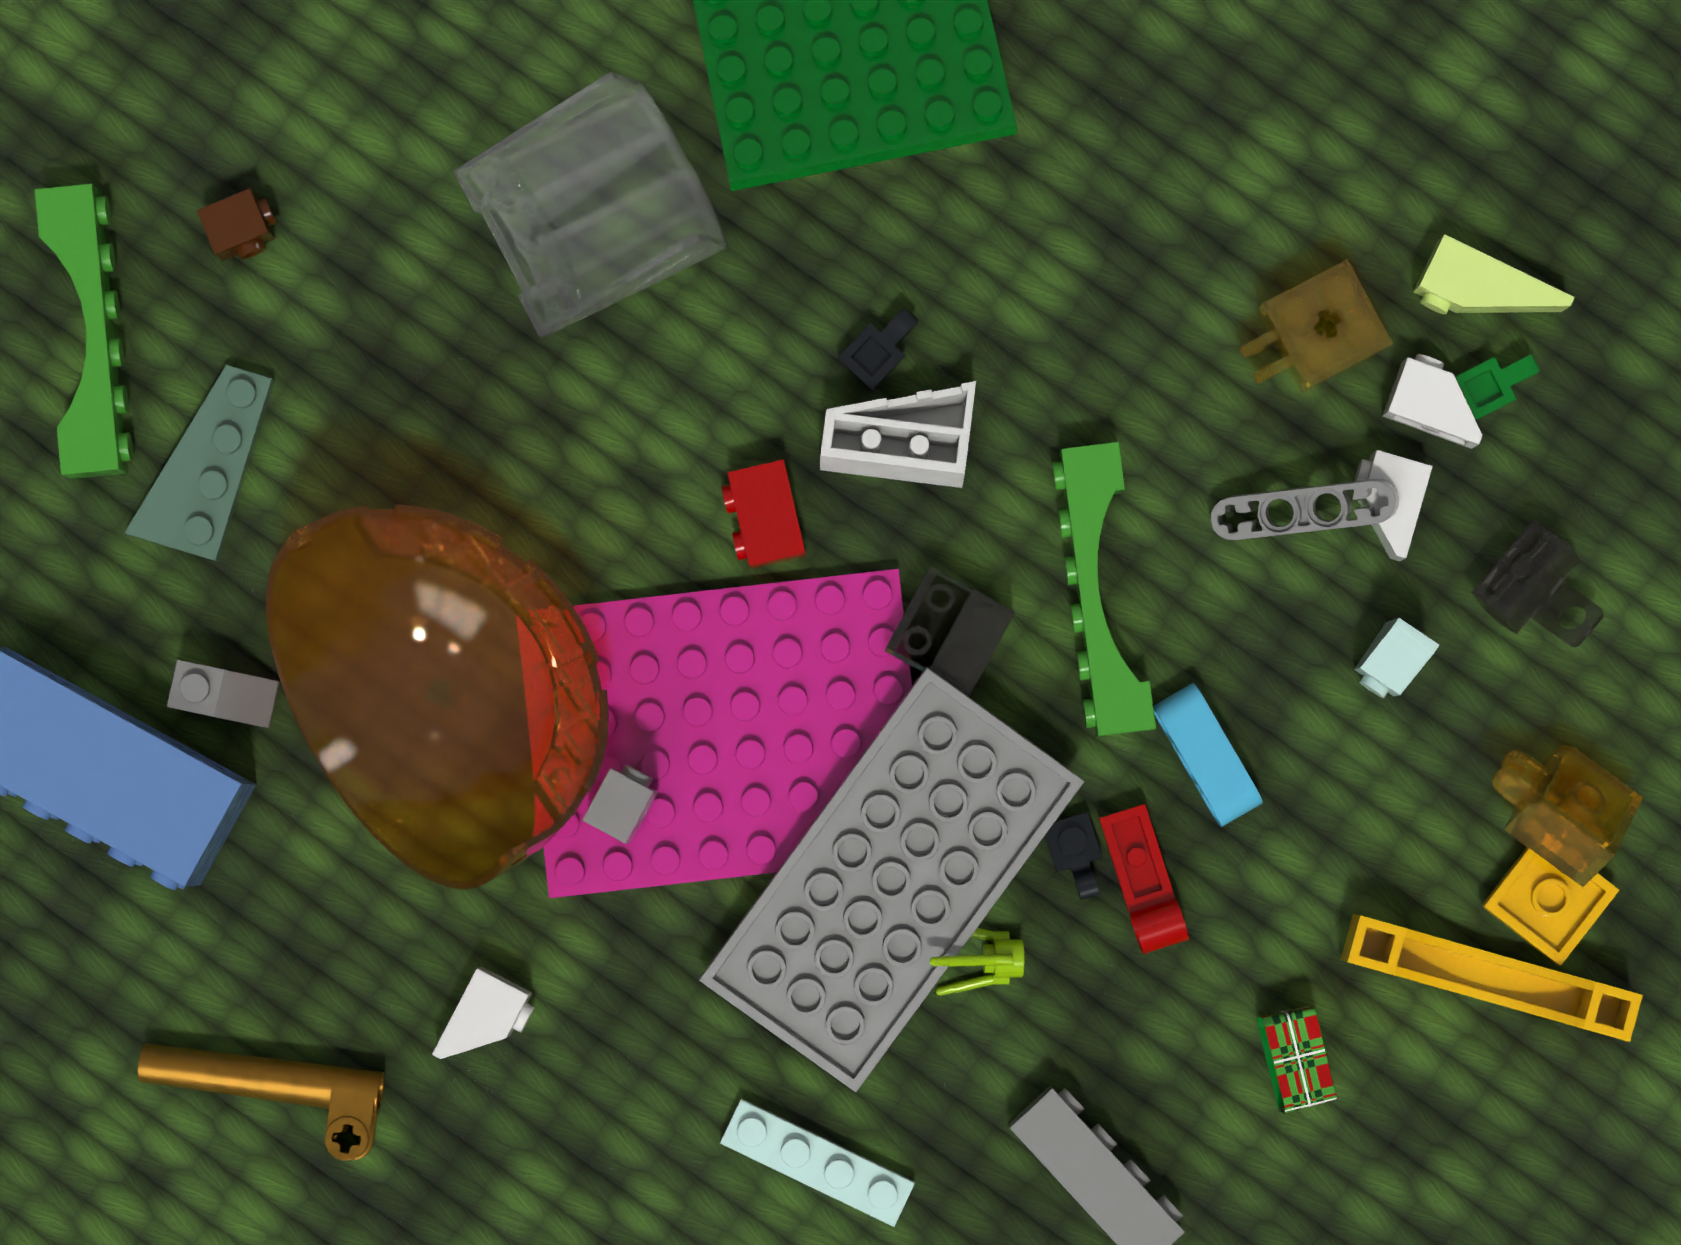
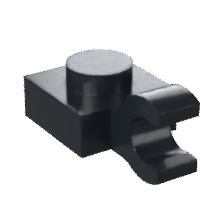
M903 308L881 332L869 323L838 356V359L874 391L906 357L896 346L916 327L918 321Z
M1081 813L1054 822L1046 833L1045 839L1056 873L1070 868L1080 900L1099 895L1097 882L1089 862L1102 858V853L1089 813Z

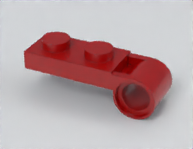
M1138 805L1098 818L1142 954L1189 940L1186 924L1174 896L1146 805Z

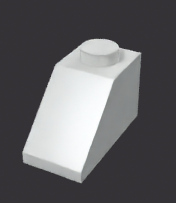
M1417 354L1415 360L1409 357L1405 359L1400 365L1382 416L1470 449L1478 446L1482 434L1454 374L1442 370L1443 362L1426 355Z
M1376 450L1370 455L1369 460L1361 459L1354 481L1384 479L1397 489L1399 507L1396 513L1384 522L1372 524V527L1390 559L1400 562L1407 557L1432 466ZM1372 488V494L1364 499H1358L1361 507H1373L1375 514L1380 515V508L1388 504L1387 496H1379L1377 488Z
M482 966L477 968L432 1055L443 1059L506 1039L511 1035L513 1029L521 1033L535 1008L528 1004L532 992Z

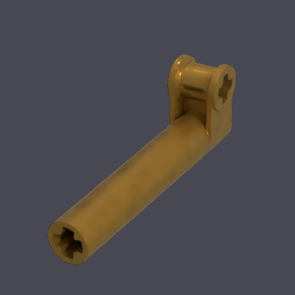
M149 1043L143 1045L138 1064L139 1082L329 1109L325 1145L333 1157L342 1161L359 1160L365 1157L372 1149L377 1116L383 1097L384 1072ZM350 1125H352L353 1134L361 1136V1142L359 1145L351 1146L350 1151L346 1152V1144L339 1142L338 1137L340 1133L348 1132Z

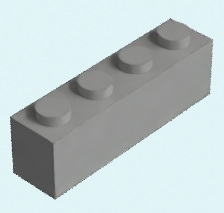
M1051 1086L1047 1087L1008 1124L1015 1135L1117 1245H1172L1185 1233L1177 1223L1183 1217L1179 1210L1164 1194L1156 1201L1144 1188L1150 1179L1132 1159L1124 1165L1111 1152L1118 1144L1098 1123L1092 1129L1085 1124L1078 1116L1084 1110V1107L1066 1088L1057 1093Z

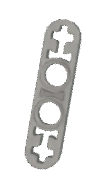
M1368 479L1233 495L1220 500L1214 506L1211 512V524L1218 536L1226 540H1241L1372 525L1384 522L1396 513L1399 507V495L1397 489L1384 479ZM1372 488H1377L1379 496H1387L1388 504L1380 508V515L1375 514L1373 507L1366 506L1354 509L1357 518H1350L1352 502L1347 490H1354L1353 500L1364 499L1370 496ZM1330 493L1339 499L1341 512L1336 519L1325 520L1317 514L1315 506L1321 494ZM1275 499H1284L1292 505L1294 515L1288 525L1279 526L1270 519L1268 509L1271 502ZM1252 501H1259L1257 516L1262 529H1256L1257 519L1246 520L1238 524V531L1233 530L1232 523H1224L1223 514L1230 512V505H1235L1236 512L1245 513L1256 510Z

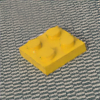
M1540 830L1481 906L1553 963L1561 966L1619 892V889L1545 831Z

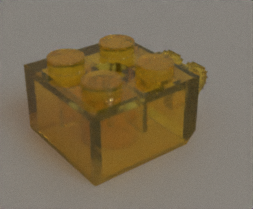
M1347 259L1262 303L1258 311L1269 332L1248 342L1239 349L1244 358L1252 357L1262 352L1265 347L1276 343L1283 358L1275 363H1269L1259 368L1253 374L1256 382L1260 384L1289 369L1299 389L1304 393L1386 351L1393 343L1352 265ZM1320 316L1325 317V320L1330 319L1335 326L1331 331L1333 337L1326 338V332L1318 335L1315 331L1314 326L1320 321Z
M1559 746L1542 764L1533 757L1527 756V753H1523L1522 750H1510L1501 762L1503 763V768L1497 770L1492 779V785L1495 787L1494 790L1496 789L1498 793H1502L1505 799L1516 806L1504 830L1556 867L1561 873L1584 887L1615 856L1643 797L1573 746Z

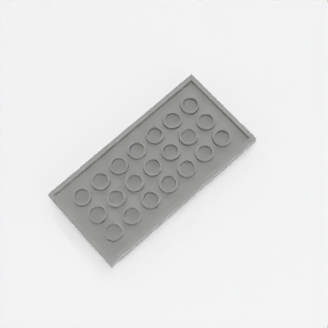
M926 666L707 966L699 981L847 1087L857 1092L948 968V966L930 965V958L935 956H953L960 952L1082 786L1084 780Z

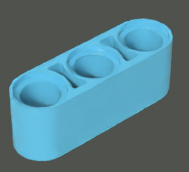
M1194 683L1153 705L1154 714L1220 827L1263 804L1254 783L1209 705Z

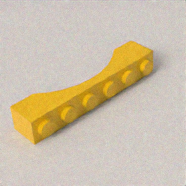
M1357 914L1352 915L1340 959L1348 963L1628 1042L1631 1041L1643 996L1638 993Z

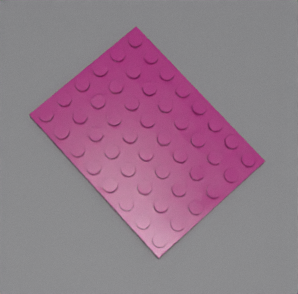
M899 569L518 612L549 898L776 873L912 687ZM625 764L652 777L653 781L649 787L658 791L633 841L627 844L582 821L610 768L622 771Z

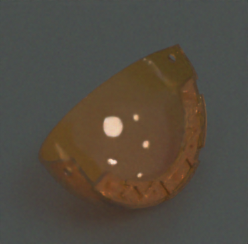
M398 504L394 509H368L367 505L345 508L293 531L271 565L266 589V618L272 654L281 684L294 717L315 758L341 798L368 831L390 853L427 879L456 889L480 887L510 871L544 847L564 828L577 811L586 794L591 790L604 760L608 741L607 690H602L596 664L600 661L585 625L560 588L531 558L528 562H525L503 546L501 543L504 539L459 516L431 508Z

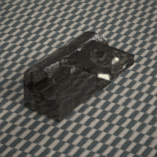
M1535 520L1529 524L1472 591V594L1482 608L1510 632L1518 634L1528 621L1533 619L1571 647H1578L1604 617V612L1598 605L1570 587L1564 580L1580 562L1570 544ZM1572 606L1583 608L1586 616L1584 622L1578 628L1565 629L1561 627L1560 616L1567 608Z

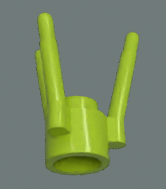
M976 928L971 937L992 942V944H983L982 955L935 956L930 958L929 963L932 966L948 967L983 966L984 973L992 974L939 986L936 988V994L942 996L989 985L1009 984L1010 978H1023V940L1010 939L1009 931H990Z

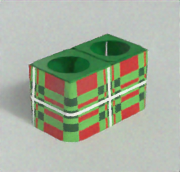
M1302 1007L1257 1016L1258 1029L1277 1107L1284 1106V1109L1279 1112L1287 1114L1337 1099L1316 1008Z

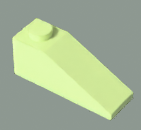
M1445 234L1437 241L1413 290L1414 293L1423 297L1421 300L1422 305L1441 314H1447L1448 310L1455 313L1563 312L1571 306L1575 298Z

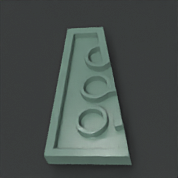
M229 365L225 366L124 534L219 562L275 380Z

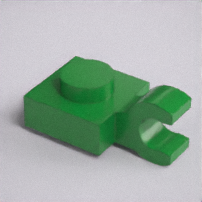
M1532 354L1503 369L1500 368L1496 358L1493 357L1455 378L1476 421L1515 401L1516 397L1511 386L1540 372V369Z

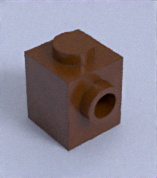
M250 188L197 210L214 254L222 261L236 255L241 260L256 256L267 249L265 243L275 239L270 226L277 224V220L266 197L258 199L257 195Z

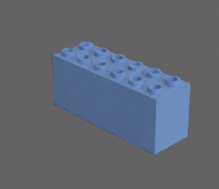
M0 646V795L4 797L7 794L14 797L18 795L24 798L25 802L22 807L45 820H49L50 817L55 820H59V818L68 823L65 831L86 843L91 844L92 841L100 843L102 841L111 846L107 852L108 855L130 867L136 864L151 868L153 871L150 878L169 889L176 890L178 887L184 890L185 887L201 885L257 784L8 647Z

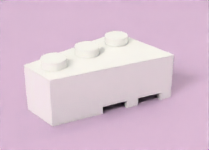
M976 381L962 383L960 387L939 391L916 392V395L891 400L883 398L826 409L820 454V470L962 488Z

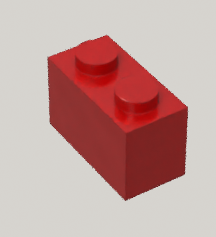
M784 459L727 472L730 484L721 486L727 514L737 512L741 530L732 532L738 560L747 559L750 569L805 557L806 553Z

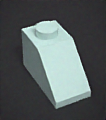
M1396 618L1385 622L1354 670L1363 675L1360 684L1377 696L1384 698L1387 693L1392 696H1398L1402 694L1435 653L1439 644L1402 619Z

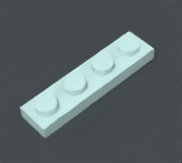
M742 1098L720 1144L893 1227L915 1184V1181Z

